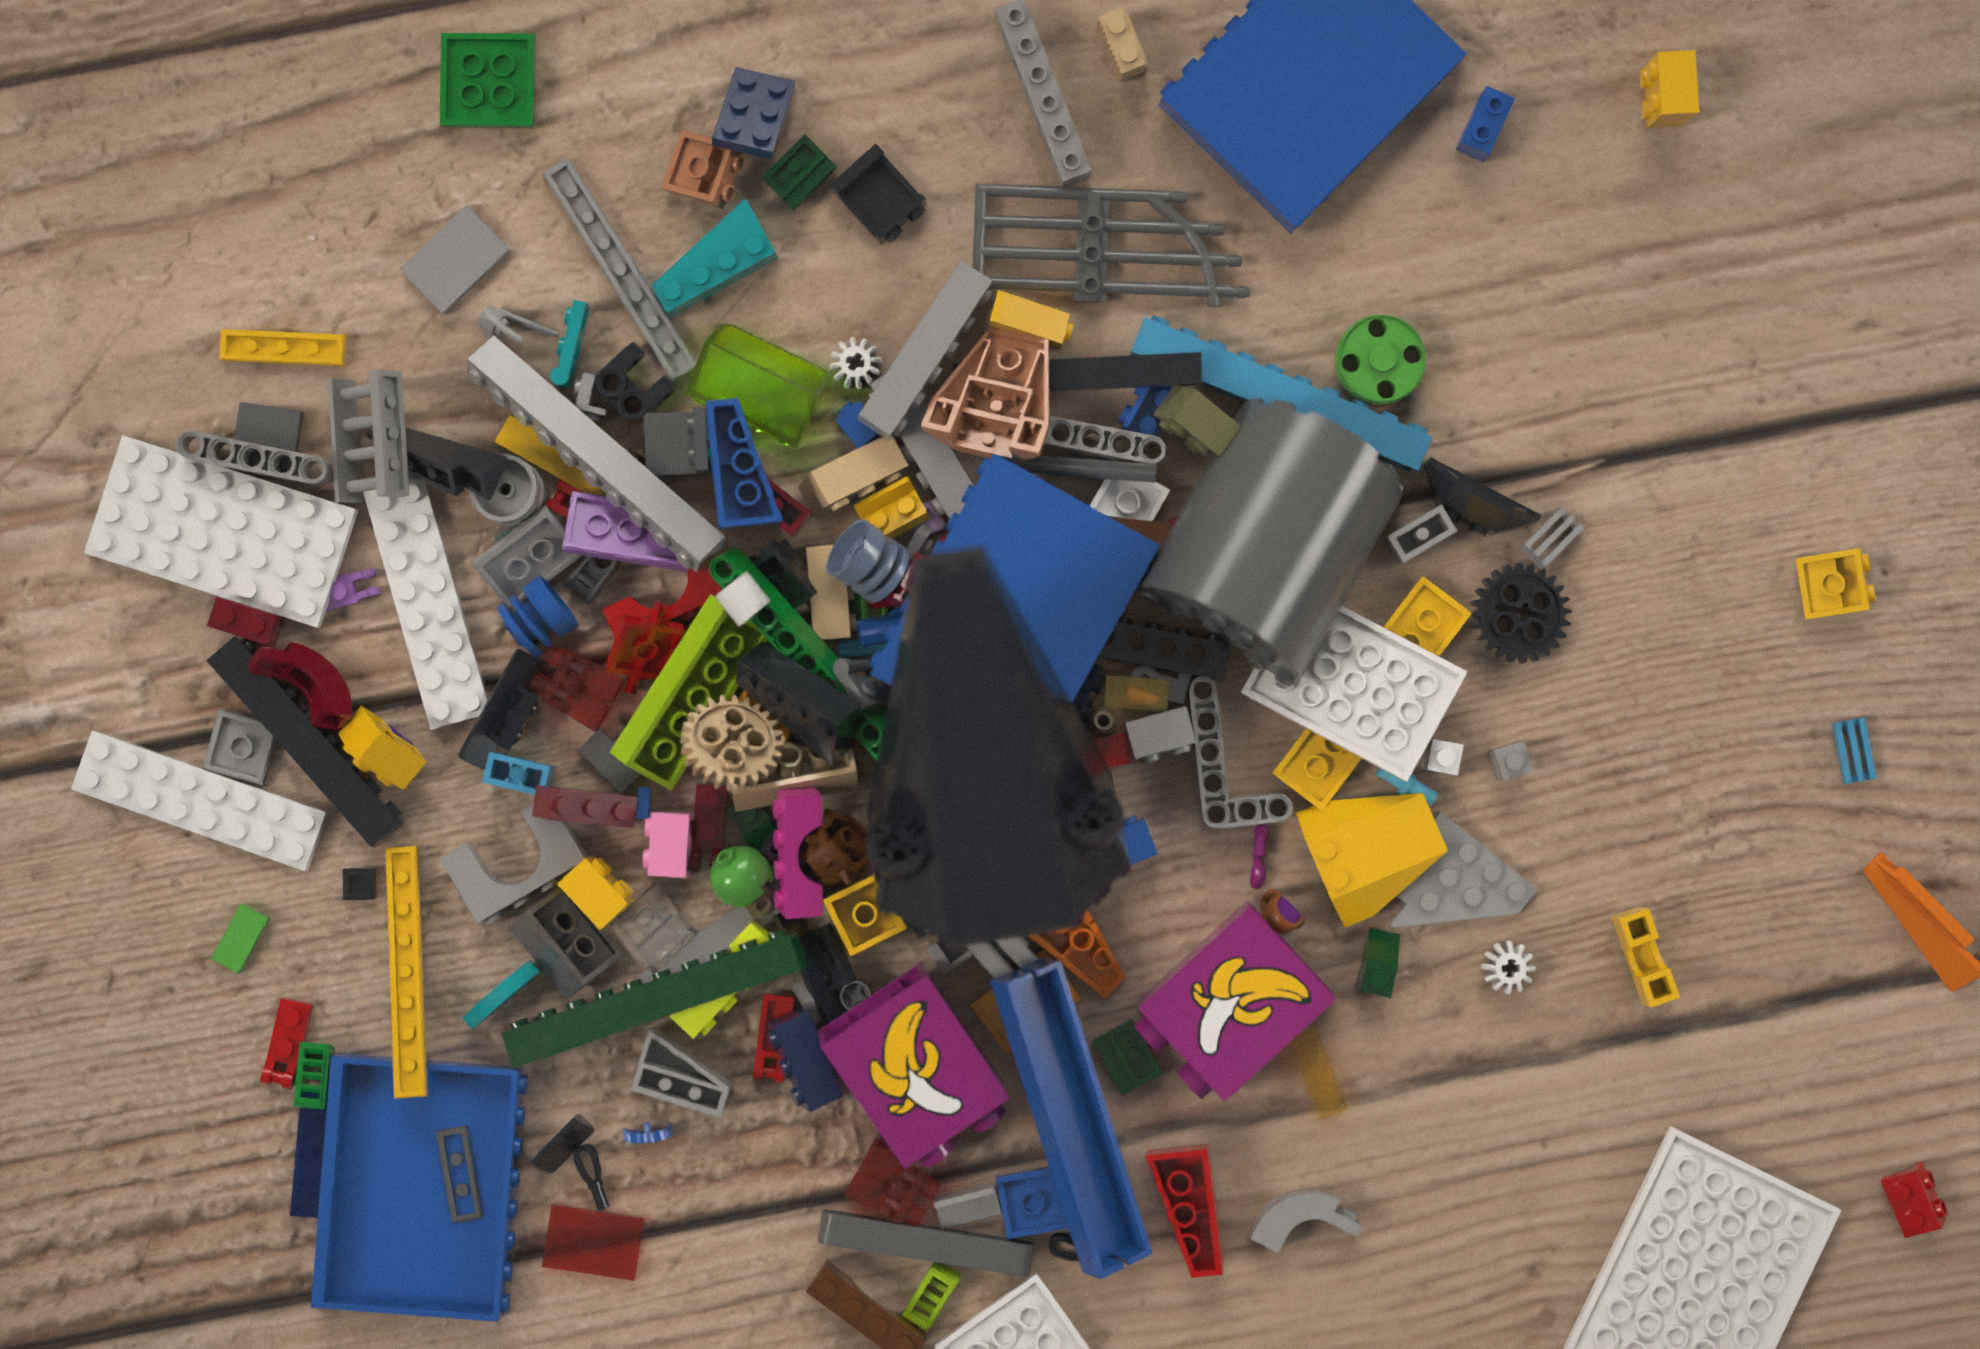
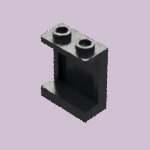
M876 143L830 184L831 191L880 245L886 240L889 243L894 241L903 232L901 227L909 219L911 222H914L926 211L924 208L927 204L926 198L912 187L885 157L883 150Z

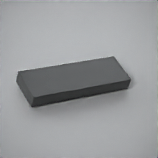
M467 1125L437 1130L436 1136L451 1222L457 1223L483 1218ZM461 1133L475 1213L457 1216L444 1136ZM458 1152L453 1153L450 1157L451 1164L455 1166L460 1165L463 1162L462 1154ZM465 1183L458 1184L455 1189L458 1196H465L469 1190Z

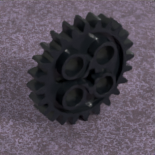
M1516 563L1513 570L1508 564L1502 566V573L1497 569L1491 572L1493 580L1487 577L1481 580L1486 589H1475L1474 592L1481 598L1470 602L1471 605L1478 608V611L1471 613L1470 617L1477 618L1479 623L1471 628L1472 630L1481 629L1482 634L1478 636L1477 641L1487 639L1488 643L1485 650L1489 651L1496 648L1495 658H1501L1506 653L1507 663L1514 662L1516 656L1519 664L1526 663L1528 656L1532 662L1539 661V653L1543 657L1550 655L1548 646L1552 649L1560 647L1555 638H1566L1567 635L1561 630V627L1570 626L1571 623L1563 619V617L1572 613V610L1563 608V604L1570 599L1569 597H1560L1559 593L1565 588L1563 585L1553 586L1556 580L1555 575L1547 579L1544 578L1546 574L1545 568L1535 573L1534 564L1527 565L1525 571L1522 563ZM1505 587L1511 588L1514 592L1512 603L1506 601L1503 596ZM1535 594L1540 595L1544 600V606L1541 610L1537 609L1533 604ZM1498 605L1508 610L1521 608L1522 613L1545 616L1546 622L1534 617L1520 619V614L1501 612L1495 610L1494 607ZM1499 617H1503L1508 623V629L1505 633L1501 632L1497 627ZM1529 624L1537 628L1538 635L1535 640L1530 639L1527 635Z

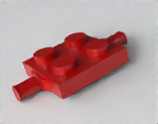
M659 601L654 603L650 617L623 614L606 668L609 673L623 674L629 677L624 691L630 695L631 692L633 695L637 694L641 680L656 679L684 635L685 628L683 623L663 620L667 605L663 602H660V604Z

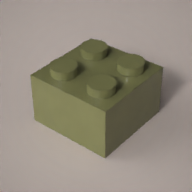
M1173 386L1153 414V416L1160 420L1158 426L1172 436L1174 434L1178 435L1183 439L1181 444L1194 454L1199 452L1205 457L1209 454L1220 457L1242 427L1199 391L1183 386Z

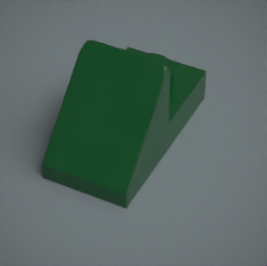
M733 805L726 810L743 834V839L750 847L759 850L760 845L776 827L763 807L735 812Z

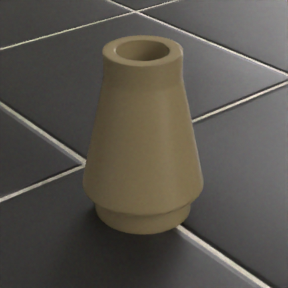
M1097 706L1087 726L1097 736H1108L1115 731L1118 718L1110 707ZM1100 715H1106L1109 719V723L1105 727H1101L1097 722Z

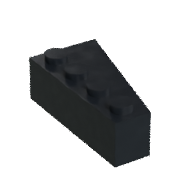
M763 641L738 661L736 683L830 766L836 764L855 746L861 709L859 702Z

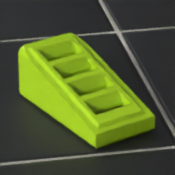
M933 1262L901 1316L928 1332L961 1278V1273L946 1264ZM928 1284L932 1285L933 1287H935V1288H937L938 1290H940L941 1292H943V1294L940 1295V1294L937 1293L936 1291H934V1290H932L931 1288L927 1287V1285H928ZM923 1295L931 1301L935 1302L936 1306L920 1298V1296ZM917 1305L930 1313V1316L927 1317L915 1310L914 1306Z

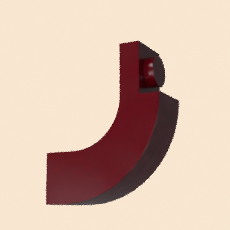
M289 642L284 650L260 646L249 661V673L289 681L304 693L310 707L311 726L341 731L353 716L351 696L345 680L331 662L313 649L294 642Z

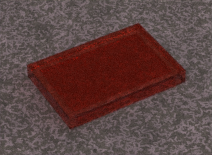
M553 1203L551 1205L542 1267L634 1281L636 1279L645 1217Z

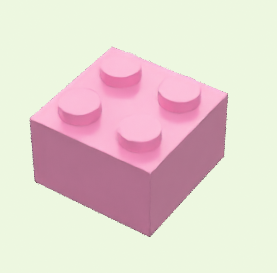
M656 811L651 812L650 818H646L645 837H650L648 850L644 849L643 868H648L647 876L686 878L692 875V830L695 813Z

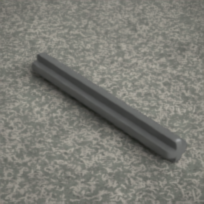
M1040 455L1015 464L1034 474L1152 483L1156 482L1158 477L1157 465L1149 463Z

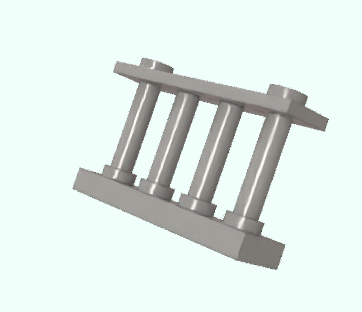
M371 370L369 371L370 384L356 386V380L328 379L335 503L361 504L363 503V492L376 489L377 496H410L402 371ZM371 396L372 415L358 417L357 399ZM373 427L374 446L360 448L359 430ZM375 458L376 477L362 479L361 461Z

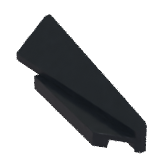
M405 427L409 476L454 496L459 495L467 488L487 501L492 498L508 460L506 456ZM373 429L366 432L369 440H374Z

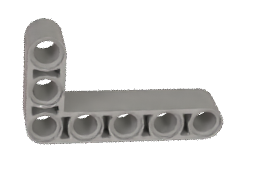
M1201 676L1193 679L1189 683L1187 697L1190 721L1196 743H1193L1202 821L1205 825L1218 829L1285 821L1292 814L1293 805L1291 800L1283 794L1273 793L1229 798L1217 687L1215 682L1209 677ZM1198 682H1205L1210 687V694L1204 700L1197 698L1194 694V687ZM1206 712L1213 717V726L1209 730H1202L1197 724V718L1201 713ZM1207 743L1213 744L1217 750V755L1212 761L1204 760L1200 754L1202 746ZM1211 774L1216 775L1220 779V787L1215 792H1209L1204 787L1205 778ZM1274 799H1281L1285 804V811L1280 816H1273L1269 810L1270 803ZM1244 802H1250L1254 807L1253 816L1247 820L1242 819L1238 813L1240 805ZM1214 805L1220 806L1224 812L1222 820L1217 823L1210 822L1207 817L1209 808Z

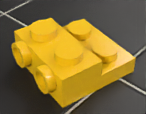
M1861 548L1795 559L1805 620L1870 610V603L1876 602L1874 585H1867L1865 572H1871L1868 553L1862 554Z

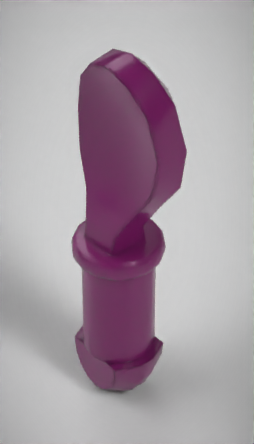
M1259 824L1254 830L1255 840L1254 849L1251 853L1253 855L1250 884L1256 890L1264 885L1266 879V868L1262 860L1263 857L1267 856L1265 851L1269 828L1266 824Z

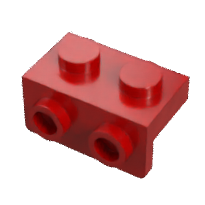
M1923 1162L1915 1163L1912 1169L1882 1177V1186L1905 1238L1942 1228L1948 1216L1947 1207L1943 1199H1938L1934 1190V1177L1930 1170L1925 1169Z

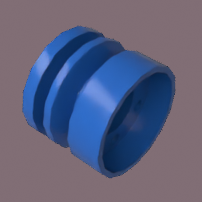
M538 575L523 587L528 598L526 603L514 594L509 597L515 611L505 602L497 606V610L508 632L522 648L527 649L535 658L544 653L537 641L538 639L547 648L553 646L551 637L548 634L551 629L558 636L564 638L579 626L577 619L566 603L541 575Z

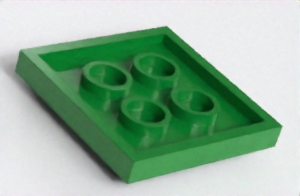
M441 33L440 126L442 128L534 129L536 36L534 34Z

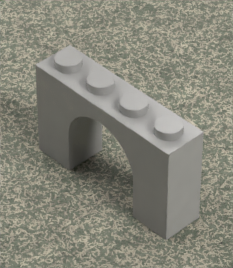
M534 803L521 810L540 846L539 865L533 875L522 883L512 884L497 879L487 868L473 842L465 843L440 858L477 923L486 920L489 925L503 917L504 913L502 910L513 904L516 909L532 900L529 896L530 893L537 889H540L542 893L558 884L556 878L565 873L568 874L584 858L588 857L569 822L547 820L532 816Z

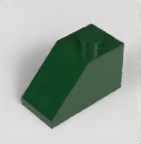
M1369 927L1356 989L1391 998L1398 969L1400 934Z

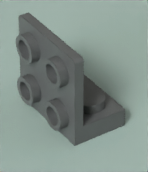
M693 407V412L644 414L646 468L655 476L709 474L705 407Z

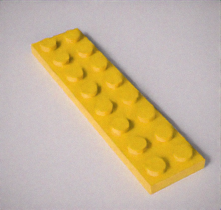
M1421 576L1383 625V628L1440 656L1470 617L1471 612L1424 576ZM1305 728L1272 771V774L1322 811L1362 758Z

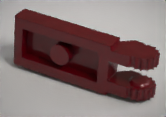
M696 785L692 830V871H699L701 867L702 847L713 848L710 858V869L723 848L728 800L727 786H720L716 789L715 785Z

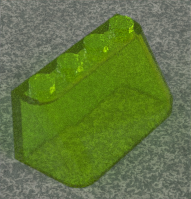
M725 323L719 325L704 342L685 394L702 405H705L706 401L738 398L746 422L752 430L764 432L776 438L783 445L797 448L828 388L831 375L824 368L738 326Z

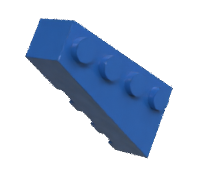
M738 398L706 401L705 409L718 530L781 525L783 522L781 514L777 508L774 495L763 470Z

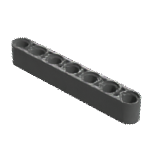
M822 1210L818 1242L825 1245L1019 1276L1030 1275L1035 1246L1034 1243L1025 1240L1007 1239L1006 1237L949 1228L941 1229V1227L836 1210Z

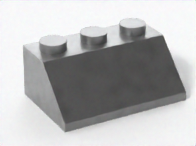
M560 887L524 912L508 927L567 1000L624 955L604 929L600 930Z

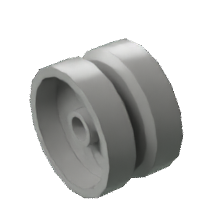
M501 454L506 456L508 460L492 498L487 501L470 491L471 500L477 511L489 520L501 526L516 528L545 506L548 496L546 482L538 470L521 458L509 454ZM511 488L510 493L506 494L507 490Z
M1024 936L966 945L994 978L1016 970L1011 965V960L1019 967H1022L1039 959L1028 946L1029 942Z

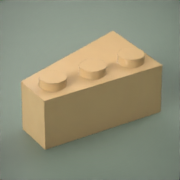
M891 436L889 441L881 437L811 471L797 487L816 519L831 510L834 512L850 503L849 500L857 496L861 499L876 491L875 486L883 482L887 486L901 479V472L908 464L894 437Z

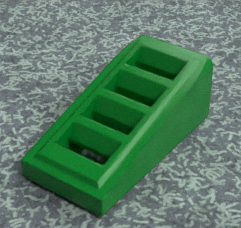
M300 1042L293 1107L326 1110L331 1056L335 1054V1048L332 1045ZM310 1054H322L323 1060L309 1059ZM308 1066L321 1067L322 1072H307ZM308 1079L320 1080L321 1082L320 1086L305 1085V1081ZM304 1092L319 1093V1099L303 1098Z

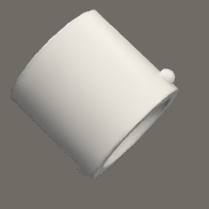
M747 571L715 596L738 626L771 601Z

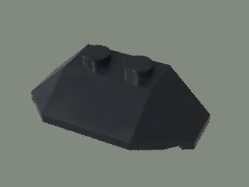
M1432 457L1427 459L1424 464L1436 507L1442 504L1451 521L1458 523L1459 520L1470 524L1469 530L1482 537H1486L1487 534L1492 536L1539 521L1541 514Z

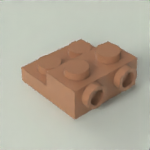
M681 130L661 188L666 192L688 197L698 203L724 210L726 203H730L735 196L733 182L736 174H740L744 170V153L712 146V138Z

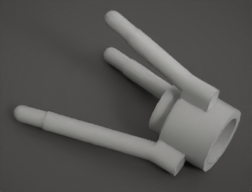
M489 305L483 310L477 321V326L484 330L483 336L488 339L493 335L501 337L505 333L517 342H523V337L509 328L510 321L507 319L553 337H558L559 335L557 331L512 314L503 307L497 310Z

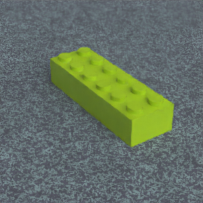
M710 594L612 747L610 753L626 766L672 791L687 768L685 763L688 755L681 754L684 744L680 743L682 733H684L682 732L684 722H688L689 713H696L698 704L706 707L708 698H711L717 704L720 695H723L726 701L729 702L739 686L736 683L738 661L761 641L766 643L768 639L750 619H747L738 626L715 596Z

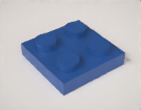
M1049 1166L996 1176L1007 1239L1068 1229Z

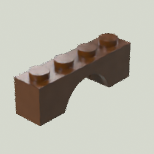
M828 1260L823 1263L807 1286L806 1293L882 1349H920L926 1341V1333L901 1315L893 1313L878 1304L864 1293L850 1276Z

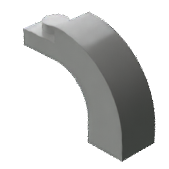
M1297 1189L1284 1193L1269 1202L1257 1215L1248 1235L1251 1240L1279 1253L1289 1232L1301 1222L1312 1219L1323 1220L1356 1237L1363 1225L1356 1219L1358 1214L1343 1206L1339 1210L1336 1209L1340 1202L1337 1195L1319 1189Z

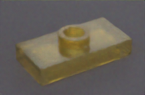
M1106 675L1104 707L1167 711L1169 680Z

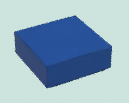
M638 786L635 817L646 819L649 817L651 789Z

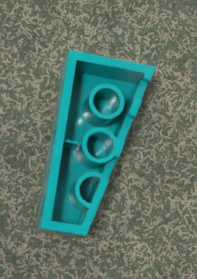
M745 198L651 286L666 313L672 318L778 259V256Z

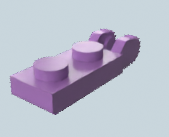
M375 568L337 576L329 594L330 600L326 612L360 603L359 600L382 594L380 587H370L357 592L354 583L376 576Z

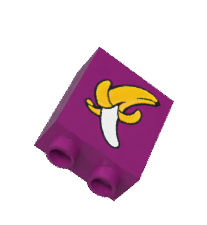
M1246 900L1138 1000V1009L1145 1016L1134 1027L1158 1053L1171 1043L1187 1062L1177 1070V1073L1199 1098L1203 1099L1214 1090L1225 1102L1336 1000V997L1332 990L1280 934L1270 927L1267 920L1254 906Z
M922 961L818 1030L821 1049L904 1168H907L917 1160H919L923 1167L936 1164L952 1151L954 1145L950 1138L970 1125L975 1132L984 1131L996 1124L1006 1113L1002 1104L1010 1099L1003 1079Z

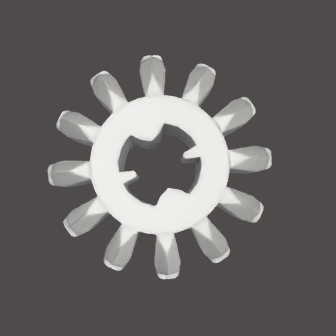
M851 337V347L849 348L842 341L838 343L843 351L842 354L832 351L831 357L840 362L831 363L830 369L833 371L840 370L834 376L836 382L846 377L844 388L849 389L852 382L855 381L857 390H862L861 380L865 379L870 386L873 380L869 374L880 376L881 371L873 366L882 364V358L872 357L878 351L876 346L866 350L868 346L867 339L863 338L860 346H857L855 337ZM857 357H861L860 360L864 366L862 368L857 367L855 371L851 370L852 367L848 363L849 360L855 361Z
M1509 940L1505 942L1504 950L1499 943L1493 944L1496 954L1494 955L1486 951L1484 956L1491 959V962L1481 964L1482 969L1491 970V972L1483 977L1484 980L1487 982L1494 980L1492 989L1498 991L1503 986L1505 994H1511L1512 986L1519 992L1523 991L1520 981L1532 982L1531 977L1526 976V971L1533 972L1536 970L1535 966L1526 964L1533 958V955L1531 953L1523 954L1525 946L1518 944L1514 948L1513 942ZM1511 959L1509 962L1514 964L1515 967L1509 970L1508 975H1506L1507 972L1502 970V965H1507L1508 960Z

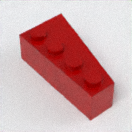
M1209 1143L1147 1150L1145 1154L1146 1160L1166 1207L1168 1218L1174 1228L1191 1278L1223 1275L1225 1266Z

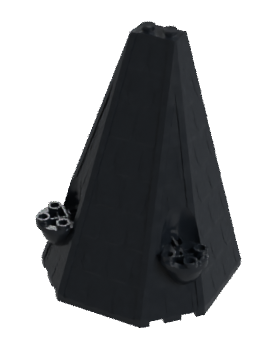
M983 545L916 556L867 808L870 838L867 841L866 852L868 861L873 866L878 910L886 915L890 913L897 915L903 919V923L921 934L925 931L938 938L939 944L947 948L1077 928L1084 920L1083 914L1092 904L1097 906L1111 891L1110 885L1119 876L1124 877L1131 870L1123 831L1124 810L1116 797L1112 772Z

